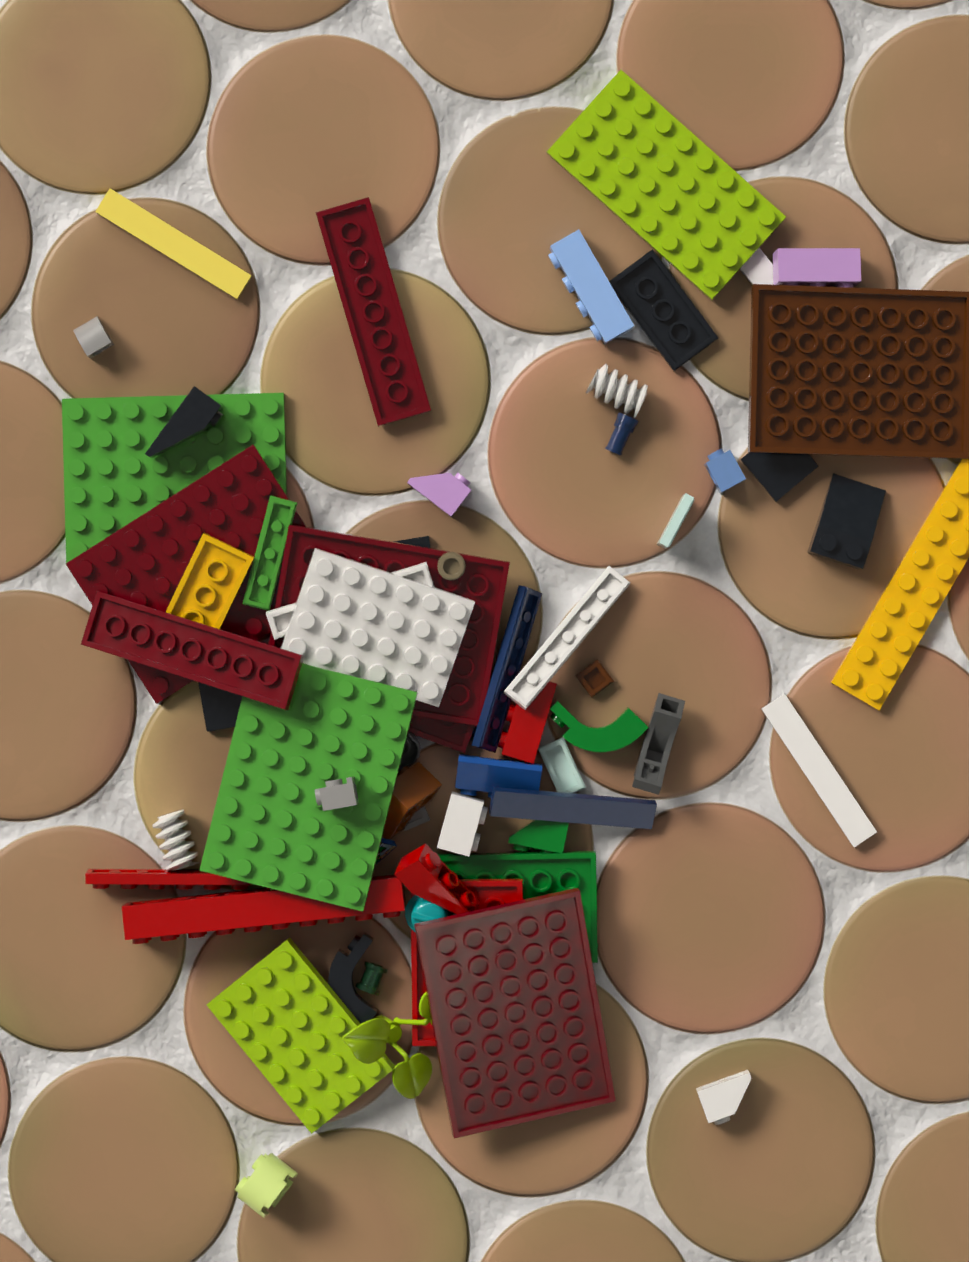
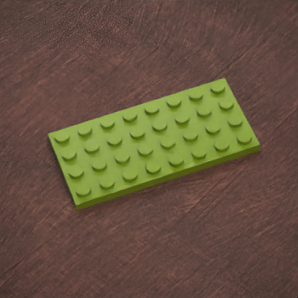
M622 70L613 77L547 151V154L711 301L786 219V216Z

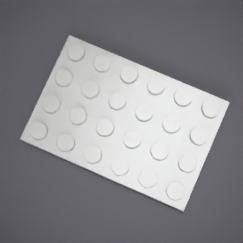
M315 548L281 649L304 655L303 663L418 692L416 700L439 707L475 601Z

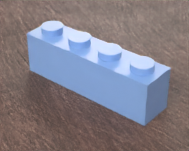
M578 229L550 246L552 253L548 254V257L554 268L558 269L560 267L565 277L562 278V282L568 292H575L579 299L575 304L583 318L588 315L593 325L589 328L596 341L598 342L602 339L605 345L633 329V322L580 230Z

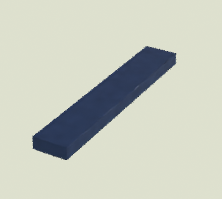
M518 585L472 742V746L496 753L511 698L504 694V690L520 672L542 597V593L531 588Z
M493 787L489 814L493 817L652 829L657 803L655 800Z

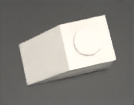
M748 1070L696 1088L708 1123L714 1122L715 1125H719L731 1120L730 1116L736 1113L751 1081V1075Z

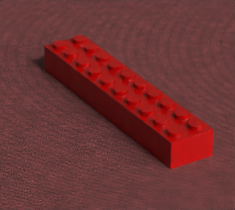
M393 874L372 877L363 912L271 888H260L127 902L122 906L125 940L132 939V944L148 943L149 940H152V937H160V941L177 940L180 937L179 934H188V938L205 937L207 931H216V935L233 934L236 928H244V932L261 931L264 925H271L272 930L289 928L288 926L293 922H299L300 927L316 925L318 920L327 919L328 924L344 922L345 917L355 916V921L370 920L373 914L383 913V918L398 917L401 911H405L406 901L404 884Z

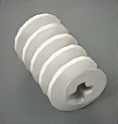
M607 364L597 369L586 393L588 394L594 388V397L596 399L604 393V402L606 404L614 398V408L618 409L622 404H625L624 413L628 414L632 409H635V418L647 396L648 385L644 384L640 389H637L638 380L636 379L627 384V374L617 379V369L607 374Z
M184 809L157 817L159 820L152 825L153 828L162 829L156 835V839H165V842L159 846V849L169 851L162 857L163 860L172 861L171 864L165 867L166 871H175L200 863L191 861L198 856L197 852L188 851L195 845L194 841H185L191 835V831L182 830L188 824L187 820L179 819L185 813Z

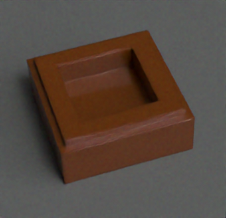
M598 659L575 675L591 698L614 682Z

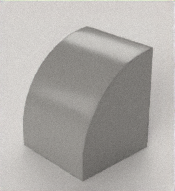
M98 316L73 330L84 352L90 359L114 345Z

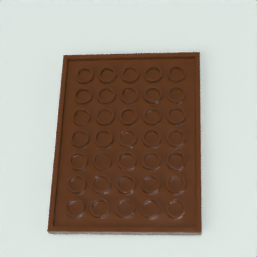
M753 284L751 292L748 453L969 459V292Z

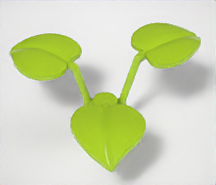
M426 992L421 997L419 1003L420 1015L425 1019L412 1020L395 1017L394 1020H391L384 1015H379L374 1019L361 1023L342 1037L353 1055L359 1061L366 1064H371L383 1056L386 1051V1043L394 1047L403 1056L405 1061L395 1065L392 1073L393 1085L403 1097L408 1099H414L426 1087L431 1078L432 1063L422 1053H416L409 1058V1055L396 1042L402 1035L401 1024L427 1025L430 1022L432 1025Z

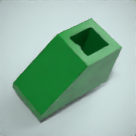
M533 820L510 835L508 843L513 844V849L529 852L531 847L541 849L540 852L563 853L569 823Z

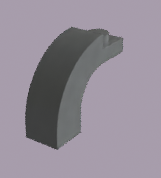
M658 693L638 757L632 787L659 795L669 754L682 718L685 705L684 700Z

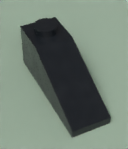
M194 386L145 454L150 458H154L206 431L210 425L215 427L224 415L220 412L223 406Z

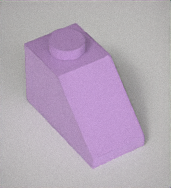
M458 472L455 476L450 473L414 477L410 478L407 482L450 517L454 515L472 491L468 487L471 482Z

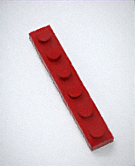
M88 869L85 873V884H92L94 889L109 888V884H120L121 889H135L137 885H148L149 889H164L165 885H176V889H192L193 885H204V889L215 890L220 889V885H231V889L245 890L248 889V885H253L199 871L200 869H179L175 871H166V869Z

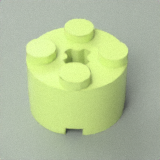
M266 1153L264 1155L261 1154L252 1165V1168L255 1170L252 1175L247 1178L244 1177L235 1188V1191L239 1193L237 1198L263 1218L269 1214L265 1209H269L271 1205L275 1207L293 1184V1181L289 1178H295L298 1175L295 1170L273 1153L269 1155Z

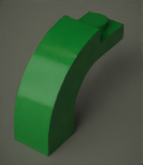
M558 701L550 707V710L553 712L550 717L561 728L565 724L569 727L562 737L574 746L587 751L610 752L621 749L634 742L648 729V726L628 707L614 722L599 728L583 725Z

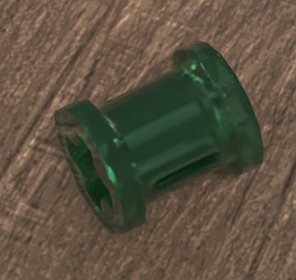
M365 961L364 965L366 968L360 982L356 983L355 987L379 996L380 991L378 988L383 975L387 973L388 969L373 962Z

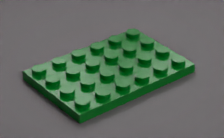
M596 851L470 853L469 857L461 854H438L444 864L459 879H523V900L578 888L581 894L592 963H598Z

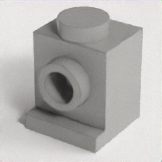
M354 776L346 778V784H343L342 779L326 781V787L315 789L317 805H322L323 811L358 805L359 800Z

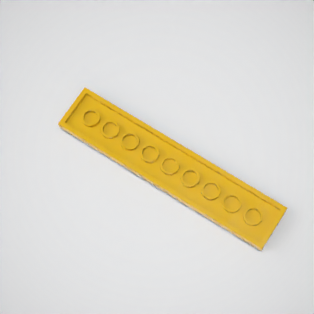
M961 459L830 682L878 711L881 709L969 558V459Z

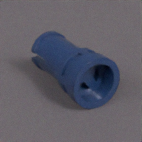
M618 412L614 424L615 429L605 449L621 456L630 433L633 434L639 421Z

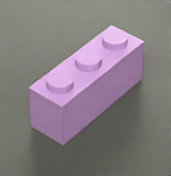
M778 248L773 253V285L853 288L861 282L860 248Z

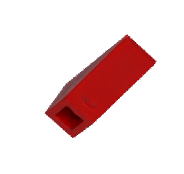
M426 843L401 857L394 875L412 894L455 914L477 910L480 901L476 895L459 880L458 876L444 864L439 855L433 852Z

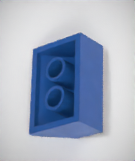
M459 754L455 788L461 789L460 794L477 796V791L488 792L489 798L492 797L493 787L539 791L543 766L537 763Z

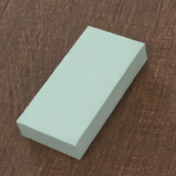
M563 737L538 748L557 792L576 793L586 788Z

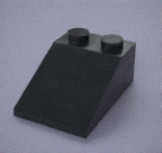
M833 473L807 553L859 570L863 569L872 544L886 490Z

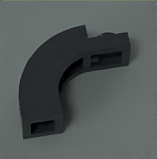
M365 932L362 937L356 934L347 947L351 951L349 954L339 948L331 964L328 977L329 986L360 1024L371 1020L378 1010L357 993L353 984L354 967L374 939Z

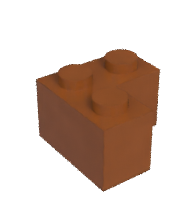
M420 762L411 768L405 766L397 775L383 832L385 839L390 840L404 830L413 815L431 802L442 786Z

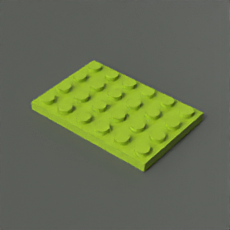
M290 937L206 1004L311 1134L394 1070L395 1065L385 1053L380 1059L371 1064L363 1063L353 1055L342 1037L360 1025V1022Z

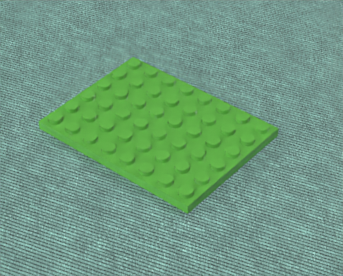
M284 393L208 395L223 406L220 412L224 415L215 427L210 425L206 431L154 458H150L145 453L187 395L62 399L66 563L253 444L287 495Z
M302 664L288 710L242 696L199 871L363 912L418 692ZM354 776L359 800L358 805L323 811L322 805H317L315 789L326 787V781L342 779L343 784H346V778Z

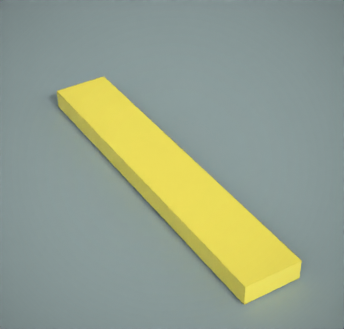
M110 188L95 211L237 300L252 277L249 273Z

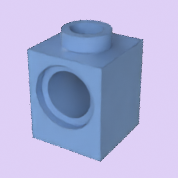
M721 448L707 456L709 461L704 465L719 493L746 479L731 450L724 453Z

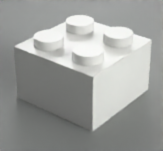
M452 791L437 848L468 857L471 851H477L481 835L476 833L478 824L484 825L488 807L483 806V799Z

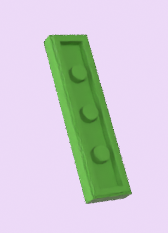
M270 495L243 604L270 611L284 557L288 527L293 523L298 502Z

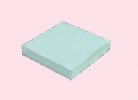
M687 493L682 495L657 545L665 549L670 547L695 500L694 497Z

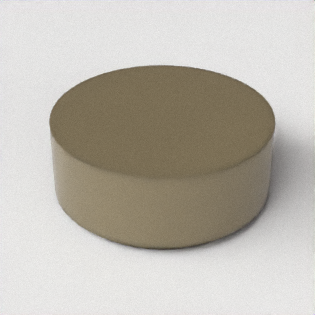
M456 552L444 553L438 560V572L447 580H456L465 572V561Z

